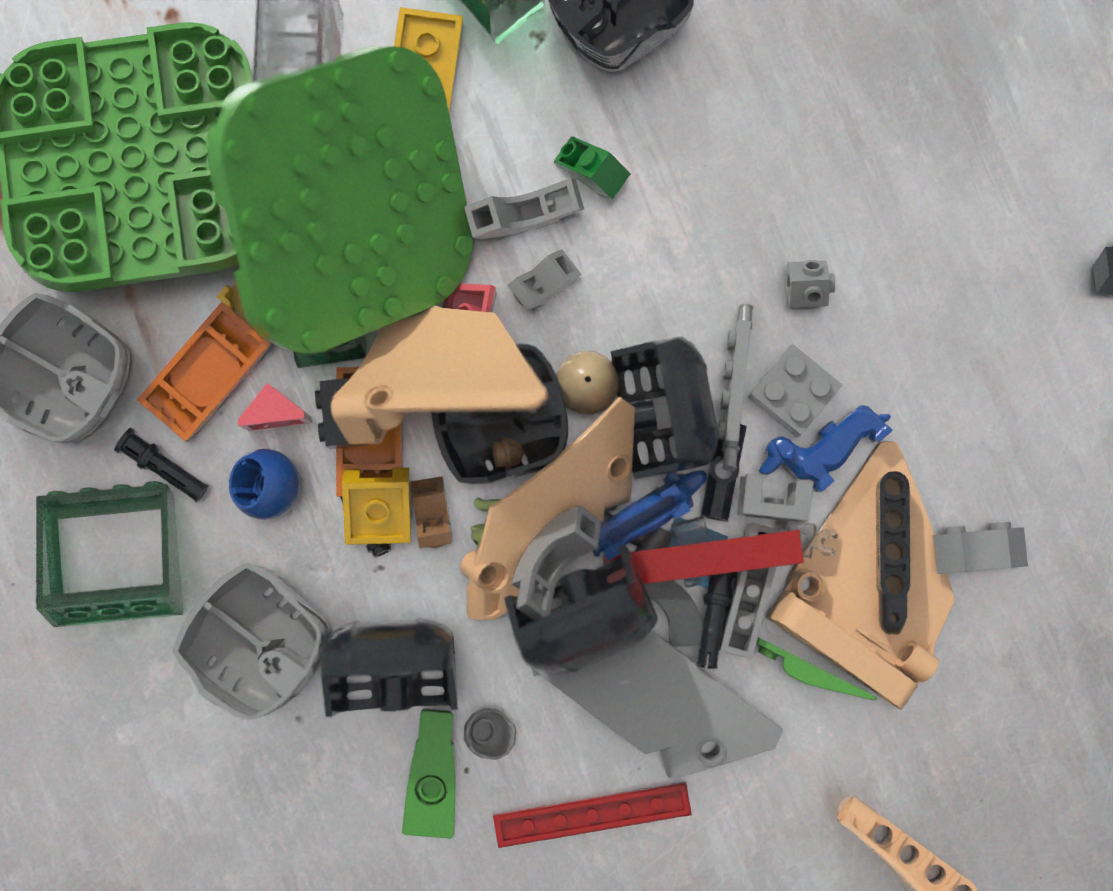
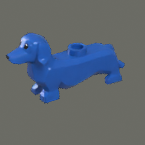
M860 405L837 424L832 420L818 431L821 438L808 448H801L784 436L776 437L765 448L767 458L759 472L769 475L780 466L785 465L794 477L813 481L815 492H823L834 482L829 472L839 469L846 462L861 438L869 435L868 439L872 443L875 441L880 442L893 431L885 423L889 421L891 416L890 414H877L869 406Z
M699 470L678 475L676 472L667 473V476L663 479L665 485L632 503L618 514L602 521L598 547L593 550L594 556L598 557L603 552L609 561L620 554L618 547L627 545L630 541L656 530L669 522L673 517L677 519L690 512V508L694 506L691 496L706 482V472Z

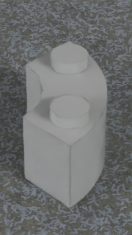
M1011 522L992 523L991 530L966 532L965 526L945 528L946 534L933 535L937 574L1028 566L1024 527L1011 528Z

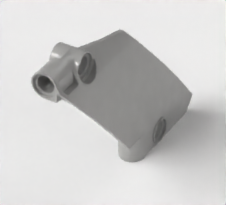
M651 631L636 646L626 648L589 664L577 672L545 673L531 667L534 677L538 675L543 676L569 698L644 754L660 750L669 778L684 777L775 749L783 732L780 726L702 668L696 666L693 661L654 631ZM705 743H716L713 751L709 753L701 752L702 746Z

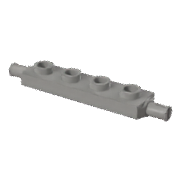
M741 304L739 306V319L736 323L735 331L729 330L727 350H732L731 360H726L723 379L729 380L728 390L722 391L720 409L726 410L725 420H719L718 425L719 440H723L721 451L724 452V461L722 468L727 471L736 470L737 453L740 450L738 442L750 330L752 329L753 306L750 304Z

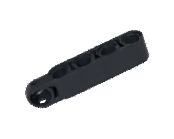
M898 471L886 473L880 478L876 486V586L879 601V624L882 631L889 635H899L906 622L907 593L910 589V485L907 477ZM892 479L899 483L901 488L899 495L893 496L886 492L884 487L886 480ZM892 511L899 515L901 523L898 528H891L886 524L885 514ZM888 544H895L901 550V557L898 561H891L885 555V548ZM888 577H896L901 582V590L898 594H891L887 591L885 582ZM892 614L896 616V622L891 620Z

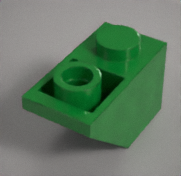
M573 136L563 145L560 153L553 161L557 166L588 188L610 199L615 197L631 175L610 152Z

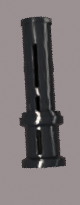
M132 427L126 430L114 448L116 453H124L137 462L138 468L150 469L169 484L192 498L196 503L200 501L209 485L203 483L161 454L158 445L155 443L149 444L135 434V429Z
M737 572L710 576L708 592L703 595V601L707 608L696 666L704 668L707 654H709L707 668L717 669L718 667L717 662L725 611L732 604L730 591L732 580L736 578Z

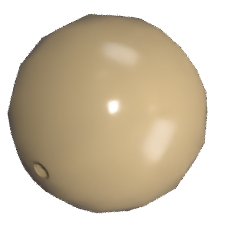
M580 351L570 355L560 364L556 373L564 405L579 414H595L605 410L614 401L619 391V375L616 367L606 356L596 351ZM585 377H590L591 381L586 382Z

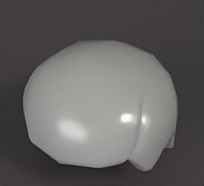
M481 709L471 714L464 725V741L469 750L480 758L500 759L508 755L515 745V725L507 719L504 713L496 709Z

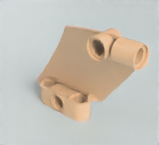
M618 397L583 434L553 461L520 487L489 507L479 548L467 553L460 566L461 573L469 579V584L467 585V616L474 620H496L508 612L504 598L509 595H519V589L512 585L518 563L531 541L555 517L580 505L602 522L604 521V509L629 502L632 483L634 406Z

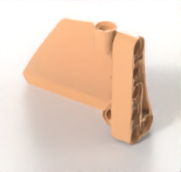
M433 306L424 310L423 313H416L379 329L369 352L359 368L334 395L331 411L335 422L350 444H380L385 437L387 429H392L402 422L404 412L527 410L540 406L547 399L548 395L495 313Z
M885 441L877 444L803 553L804 563L796 564L788 575L786 588L766 617L881 698L902 710L918 687L919 681L925 682L930 679L938 668L939 660L934 656V647L954 604V594L948 574H937L934 532L913 477L896 442ZM891 471H898L904 474L910 485V589L907 593V619L899 635L886 634L880 627L879 601L876 586V486L880 478ZM892 479L885 481L884 487L886 492L893 496L899 495L901 490L899 483ZM890 511L885 514V522L889 527L898 528L900 526L901 519L897 513ZM888 544L885 548V555L891 561H898L901 557V550L895 544ZM890 576L886 579L885 587L891 594H898L901 590V582L896 577ZM806 577H809L810 586L806 591L802 592L801 583ZM892 614L891 620L893 622H896V616Z
M852 796L843 799L839 803L837 821L864 841L881 858L906 891H954L959 885H966L967 891H977L976 886L857 797ZM885 825L888 829L887 837L880 842L874 841L873 832L875 828ZM912 845L914 847L913 857L908 861H902L900 858L901 849L904 846ZM933 865H939L941 868L940 876L936 880H928V869Z

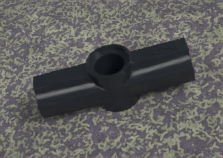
M740 424L738 442L740 450L737 453L736 470L732 471V475L728 479L719 478L715 472L716 465L724 461V452L721 451L723 440H718L716 454L708 468V478L700 513L701 517L728 522L736 479L739 475V464L747 428L745 425Z

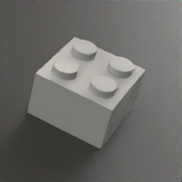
M791 344L747 398L798 438L806 431L843 385L795 345Z

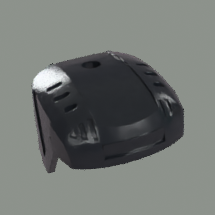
M549 0V4L559 28L577 52L598 68L608 72H616L628 68L632 63L657 48L670 36H673L689 19L694 1ZM664 18L666 24L661 25L659 19ZM602 19L601 25L597 28H593Z
M683 336L611 351V362L616 367L619 375V391L617 396L635 407L632 460L634 479L678 472L709 464L716 454L719 427H717L707 376L708 367L696 346ZM659 364L664 388H660L657 382L656 366ZM643 367L648 369L650 375V391H644L642 388L640 370ZM627 370L632 371L636 389L634 394H628L626 390L624 373ZM666 396L672 427L657 430L652 399ZM674 436L677 458L673 457L670 449L669 438ZM656 439H660L663 444L665 453L663 461H658L654 452L653 441ZM640 442H644L647 446L648 464H642L639 458L637 445Z
M515 344L548 395L547 399L536 408V413L530 414L528 409L431 411L434 432L442 457L451 473L460 483L469 485L494 484L495 482L542 470L566 449L568 417L559 381L552 365L537 347L529 344ZM503 437L516 440L523 447L529 464L523 465L521 460L520 464L511 467L510 470H505L504 467L496 468L493 457V442L501 441ZM487 460H490L492 463V471H489L485 464Z
M626 545L618 547L621 557L596 570L580 569L560 579L561 585L555 587L553 599H562V605L552 609L549 615L536 621L516 608L518 596L509 595L504 598L514 632L513 636L520 654L527 665L545 673L577 672L589 664L626 648L636 646L656 626L658 616ZM625 568L626 575L614 583L607 581V577L610 574Z
M421 617L408 620L354 621L332 631L320 645L321 678L326 717H333L345 711L380 708V711H401L411 709L414 706H450L451 710H458L453 632L444 624ZM442 671L443 677L440 679H423L420 674L421 672ZM348 676H371V681L367 683L350 684L346 681ZM426 686L443 687L444 693L443 695L427 696L422 694L421 689ZM357 690H370L372 697L370 699L349 700L347 694Z

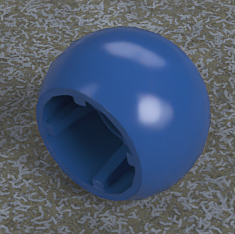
M257 449L243 455L232 468L229 478V492L236 507L247 516L259 520L275 519L287 513L295 504L300 491V477L295 464L283 453L272 449Z

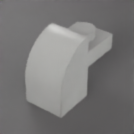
M561 249L548 255L531 271L516 277L508 286L520 305L524 306L527 311L531 309L535 311L561 293L582 274Z

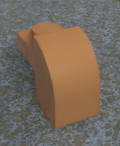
M443 476L411 481V496L416 517L419 548H438L444 544L452 543V528Z

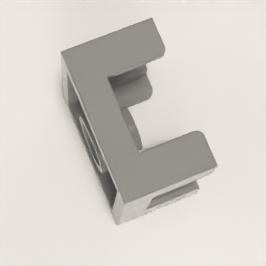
M746 474L745 477H741L737 507L738 516L798 523L809 521L813 481L798 480L796 483H790L788 485L787 503L784 505V499L765 497L764 502H761L762 475Z

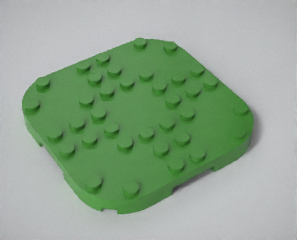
M184 22L146 27L147 34L91 42H84L82 37L42 42L22 50L12 58L13 63L3 74L0 73V178L3 197L0 203L3 231L7 246L21 269L30 278L47 288L57 291L81 292L215 272L230 268L239 263L226 208L223 205H217L207 161L208 135L211 125L216 126L219 116L223 111L220 106L237 89L254 82L248 59L234 39L230 40L213 26Z
M366 47L337 56V59L290 74H278L244 85L220 106L223 111L219 116L216 126L211 125L207 141V161L217 205H223L226 208L240 269L234 271L243 310L250 325L261 338L270 341L282 349L306 354L319 353L431 308L447 299L461 283L470 262L473 249L472 233L464 209L467 206L444 88L433 67L422 56L403 47Z

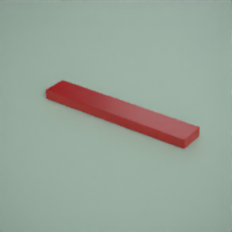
M800 530L630 552L644 585L804 563ZM619 554L609 561L606 558V556H602L603 565H606L616 560L617 558L621 557V555ZM625 568L610 574L607 577V581L614 583L626 575Z
M684 781L493 814L498 848L689 816L692 813L687 784Z

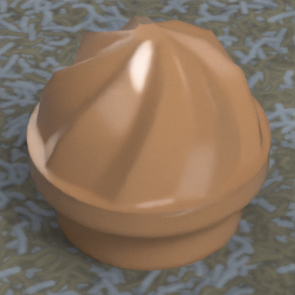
M506 437L501 438V441L493 442V457L496 468L504 467L505 470H509L511 467L520 464L524 455V449L520 443Z

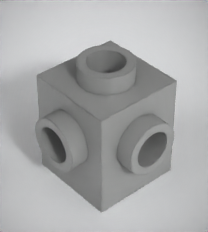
M826 261L788 262L786 291L789 306L807 308L829 306V294L835 292L834 273H829Z

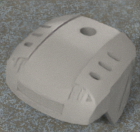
M39 293L30 295L20 302L0 324V416L9 424L50 441L67 444L82 440L95 431L106 419L124 389L130 367V352L126 344L109 329L70 304L49 295ZM65 317L67 321L59 328L58 323ZM80 324H83L84 328L77 337H74V331ZM95 334H99V338L96 340V342L92 346H89V341L93 338V336ZM81 381L82 385L86 387L83 393L78 392V386ZM19 392L20 395L16 403H13L12 398L14 394ZM34 401V407L31 413L27 415L26 410L30 402ZM47 410H49L51 413L47 419V422L45 424H42L41 421L44 417V414Z
M247 563L221 577L199 599L182 624L176 638L173 654L179 664L191 676L198 692L203 697L238 718L252 720L281 708L297 696L321 665L320 645L330 634V628L325 618L297 592L285 584L280 577L261 566ZM269 588H273V592L268 597H265L264 592ZM282 599L288 600L284 606L278 607V603ZM298 610L301 614L297 618L292 619L291 615ZM212 656H215L216 660L214 664L212 665V667H209V660ZM277 657L281 660L278 665L282 669L281 671L274 664V659ZM225 667H229L230 671L223 681L220 680ZM239 678H243L244 682L238 692H235L234 687Z

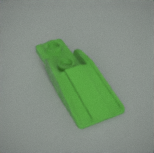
M758 637L756 643L760 646L758 652L774 661L777 656L782 657L784 671L796 680L806 685L876 701L877 697Z
M421 710L419 736L415 744L406 791L402 833L404 835L448 839L454 836L456 757L454 742H451L453 713L451 711Z

